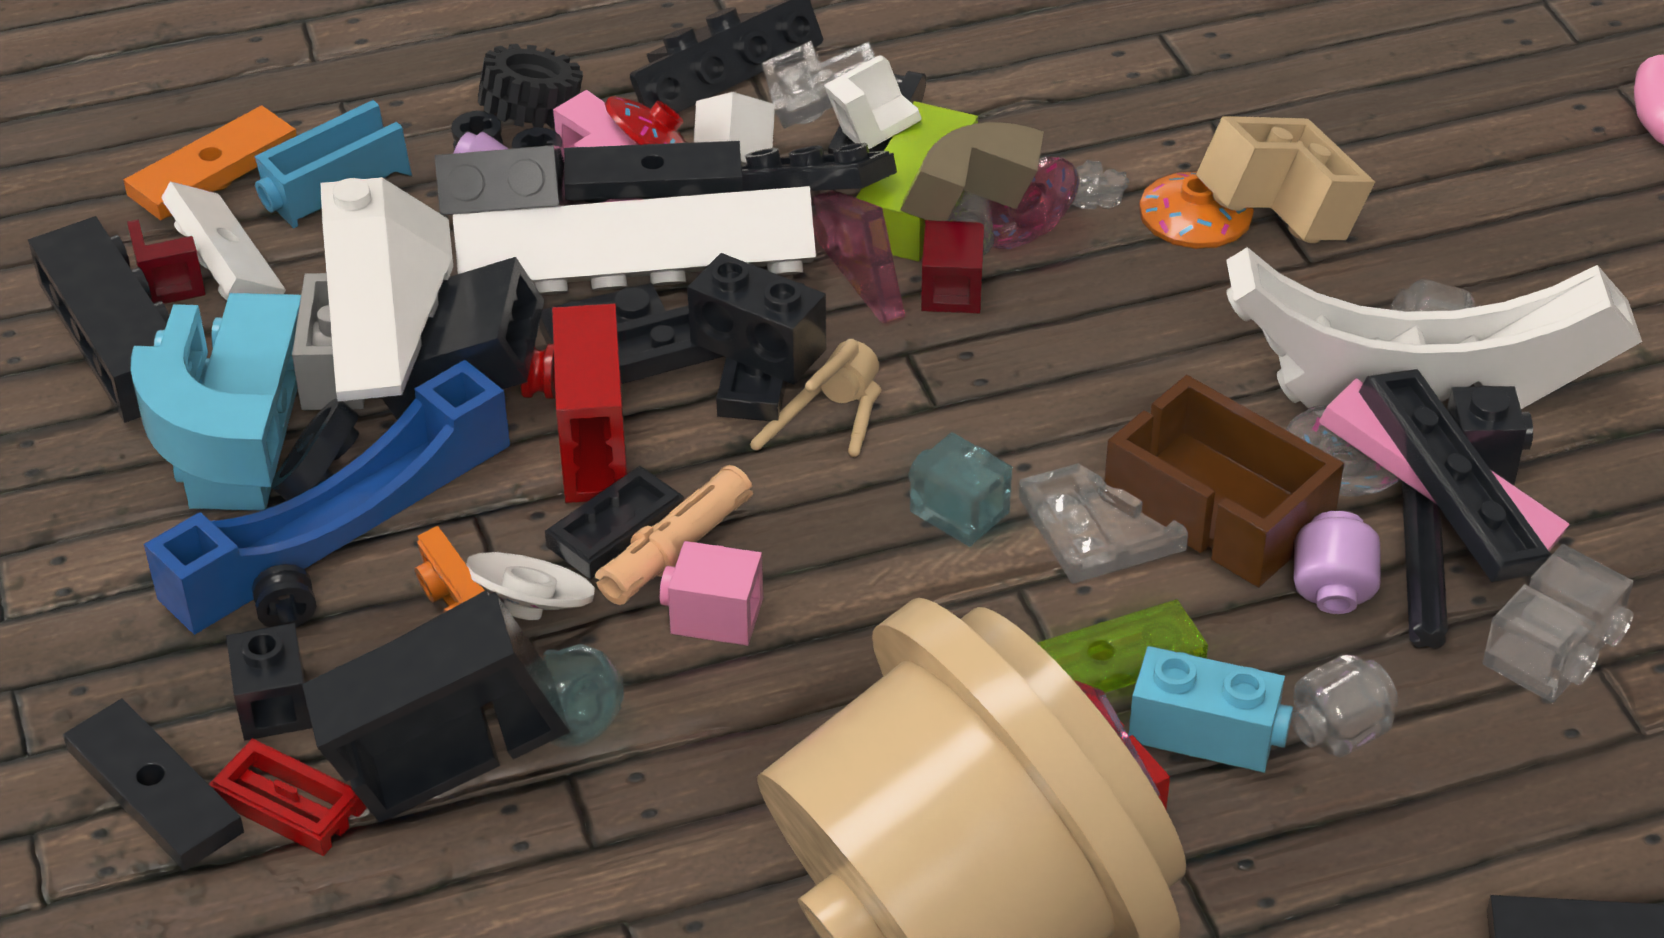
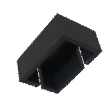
M496 592L465 605L448 615L302 684L317 748L345 782L350 780L352 790L379 823L500 766L483 705L491 701L494 705L507 752L513 760L570 733L551 671Z

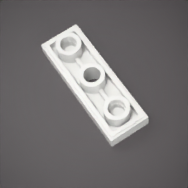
M170 181L161 198L176 220L174 223L175 228L186 237L193 236L199 263L210 270L219 284L218 292L222 297L228 300L229 293H285L286 289L219 194Z

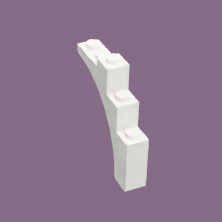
M1248 247L1226 260L1231 287L1227 289V296L1231 306L1242 320L1249 321L1252 319L1263 330L1270 347L1279 355L1281 370L1277 371V379L1285 395L1293 403L1301 401L1318 419L1321 418L1326 407L1356 378L1364 383L1367 376L1414 369L1420 371L1441 402L1450 397L1451 387H1469L1472 384L1475 387L1515 386L1520 407L1523 409L1642 342L1629 301L1598 265L1552 287L1506 302L1453 311L1405 312L1359 306L1319 294L1278 273Z

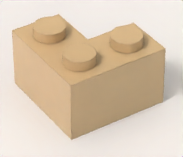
M1222 116L1196 173V176L1213 192L1214 200L1220 205L1236 211H1241L1245 207L1271 208L1289 225L1288 230L1292 235L1308 243H1318L1320 240H1347L1375 184V181L1314 123L1304 118Z

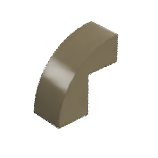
M1002 122L977 123L951 131L939 139L928 151L903 200L900 211L925 220L947 221L963 190L1017 209L1038 171L1044 131Z

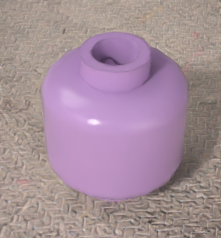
M1328 511L1315 516L1310 523L1300 529L1294 540V583L1296 591L1307 601L1316 603L1321 611L1330 614L1349 613L1355 610L1357 605L1370 600L1379 590L1381 584V546L1379 535L1368 524L1364 523L1358 515L1351 512Z

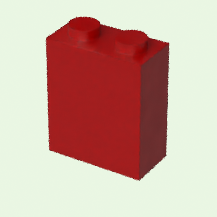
M615 304L552 308L556 415L565 503L587 502L627 475Z

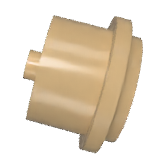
M915 598L909 601L873 630V648L883 677L757 777L760 792L770 813L801 864L816 884V886L798 899V903L820 938H1179L1180 921L1169 888L1185 875L1186 859L1179 836L1163 803L1123 741L1074 680L1029 635L993 610L977 607L960 619L944 607L930 600Z

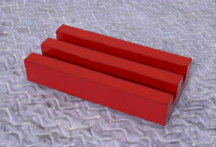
M253 738L209 783L238 814L322 856L332 848L331 837L333 834L341 837L349 829L348 818L350 815L359 817L367 808L350 785ZM252 765L285 782L278 779L273 782L248 768ZM297 788L333 806L331 809H328L298 794Z

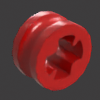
M548 344L545 350H537L534 347L528 380L526 383L521 384V393L524 398H532L536 392H543L547 399L556 398L554 344Z

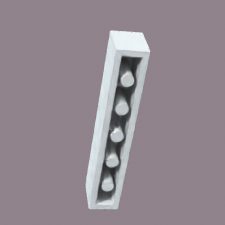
M810 186L453 215L458 274L517 257L541 295L568 292L567 282L591 281L592 290L626 288L627 277L650 276V282L654 286L685 283V273L703 271L720 253L757 267L767 266L768 271L780 276L803 273L802 263H811L816 258Z

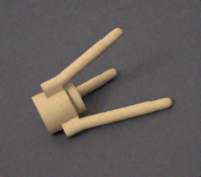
M848 339L840 343L824 366L806 382L805 388L780 411L779 420L770 421L752 439L750 443L751 448L755 451L761 449L820 391H823L829 399L837 403H848L856 399L859 401L848 448L849 455L857 457L860 454L862 443L865 439L873 403L881 393V387L873 381L879 371V361L873 350L864 343L854 339Z

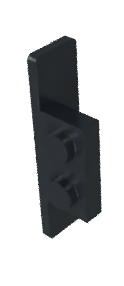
M784 0L761 12L738 14L736 7H730L707 16L705 19L708 26L695 32L693 27H687L664 36L662 40L665 46L647 53L650 64L630 73V80L639 103L652 108L656 101H661L676 113H679L695 105L696 101L710 98L822 44L823 36L810 0Z

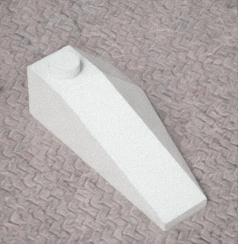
M382 177L370 179L348 178L337 182L320 183L337 401L402 395L422 346L421 334L427 319L434 316L439 304L437 294L443 280L449 279L453 269L449 219Z

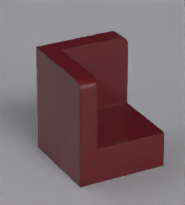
M139 219L127 221L136 265L145 275L153 303L162 301L163 304L206 295L193 236L145 245Z
M925 220L921 311L980 314L984 243L983 223Z

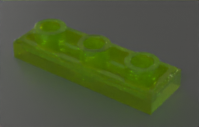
M1178 599L1037 642L1080 688L1089 685L1097 695L1135 684L1148 646L1174 652H1183L1206 659L1208 652L1207 642Z

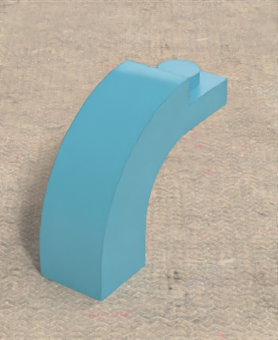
M173 304L165 330H158L156 333L154 346H134L131 356L132 380L148 439L163 458L180 470L195 477L227 485L271 487L283 445L275 395L228 393L200 384L199 380L208 355V349L199 306Z

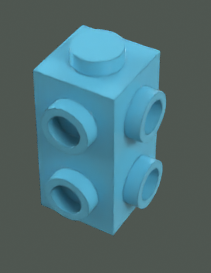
M1148 646L1132 695L1128 737L1133 735L1141 745L1265 773L1271 746L1285 748L1293 707L1281 704L1285 676L1251 667L1192 656L1183 652H1174Z

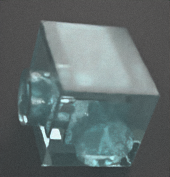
M953 432L948 434L932 449L922 451L911 465L909 480L911 482L910 512L969 547L1010 512L1012 466L993 456L986 449L970 443Z

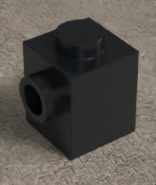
M1515 386L1451 387L1447 407L1448 412L1489 469L1510 484L1515 485L1522 450H1529L1533 441L1532 417L1529 412H1522Z
M295 623L226 635L234 699L244 741L251 740L252 738L257 739L311 729L312 724L302 684L306 683Z

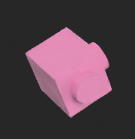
M684 541L676 566L665 567L660 585V604L669 606L671 634L748 646L763 601L762 552Z

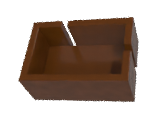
M1186 374L1152 403L1151 414L1143 410L1108 439L1103 495L1199 553H1202L1209 546L1212 548L1211 560L1260 588L1294 557V540L1300 529L1321 513L1337 511L1344 462Z

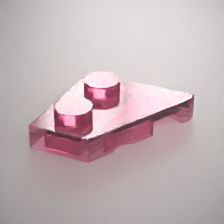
M836 190L813 196L817 215L813 216V228L819 245L825 250L880 322L887 323L904 317L905 313L882 207Z

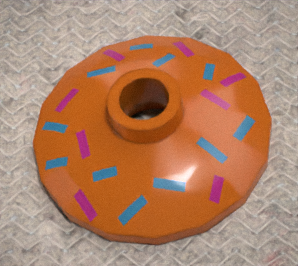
M1180 172L1159 178L1144 190L1139 203L1142 223L1155 236L1173 245L1200 249L1217 248L1238 240L1249 230L1254 216V209L1252 207H1245L1241 211H1236L1217 203L1213 198V192L1196 176L1197 172Z

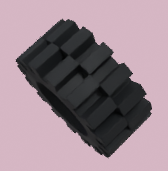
M509 44L508 49L503 46L494 47V52L489 50L483 60L478 92V103L480 106H484V111L489 115L497 113L496 119L503 122L513 119L515 120L514 125L524 127L525 122L532 123L533 128H543L545 123L551 128H555L553 109L580 94L583 71H580V66L576 62L570 63V57L564 54L556 57L554 56V50L546 48L544 52L537 51V46L527 45V49H521L518 44Z

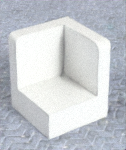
M881 55L824 85L843 133L855 143H867L868 149L909 128L922 119L918 108L901 94L889 61Z
M735 92L696 101L694 142L740 141L741 165L747 164L746 154L773 147L775 104Z

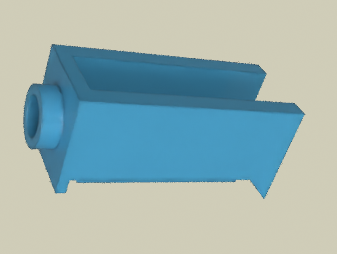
M374 100L255 156L260 180L255 182L259 199L270 213L277 211L292 228L298 227L297 219L303 218L322 208L320 183L337 182L348 178H385L393 172L412 176L403 128L397 122L383 127L380 107Z

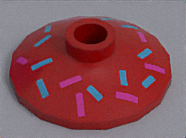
M611 96L604 103L606 111L614 122L638 145L687 143L678 131L684 122L683 119L672 108L661 101H656L652 108H649L630 99Z

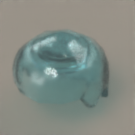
M578 644L561 649L560 651L546 650L544 652V663L551 671L570 733L549 743L561 748L585 746L603 734L621 710V703L624 700L623 677L611 658L603 651Z

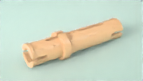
M724 466L710 481L669 512L659 523L652 527L645 526L638 530L632 536L631 544L626 550L596 572L595 578L599 579L596 584L601 593L612 603L623 605L656 576L662 577L666 566L675 567L684 541L697 543L721 523L726 516L752 497L753 491L749 490L752 487V483L748 476L736 466Z

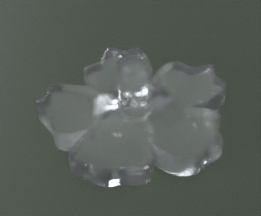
M1086 160L1083 165L1076 167V173L1068 172L1067 183H1065V171H1063L1062 176L1059 177L1058 184L1063 189V193L1065 188L1071 191L1069 195L1065 193L1064 195L1069 197V203L1079 208L1096 209L1098 204L1102 208L1109 209L1121 204L1124 190L1129 186V179L1126 177V172H1117L1115 169H1109L1103 173L1100 161Z

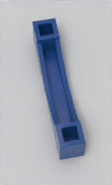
M463 360L414 388L416 398L391 428L354 461L317 486L279 505L237 518L210 521L199 512L146 542L144 548L157 600L195 635L254 600L252 585L254 579L262 571L282 564L296 565L305 569L510 446L504 390L468 361Z

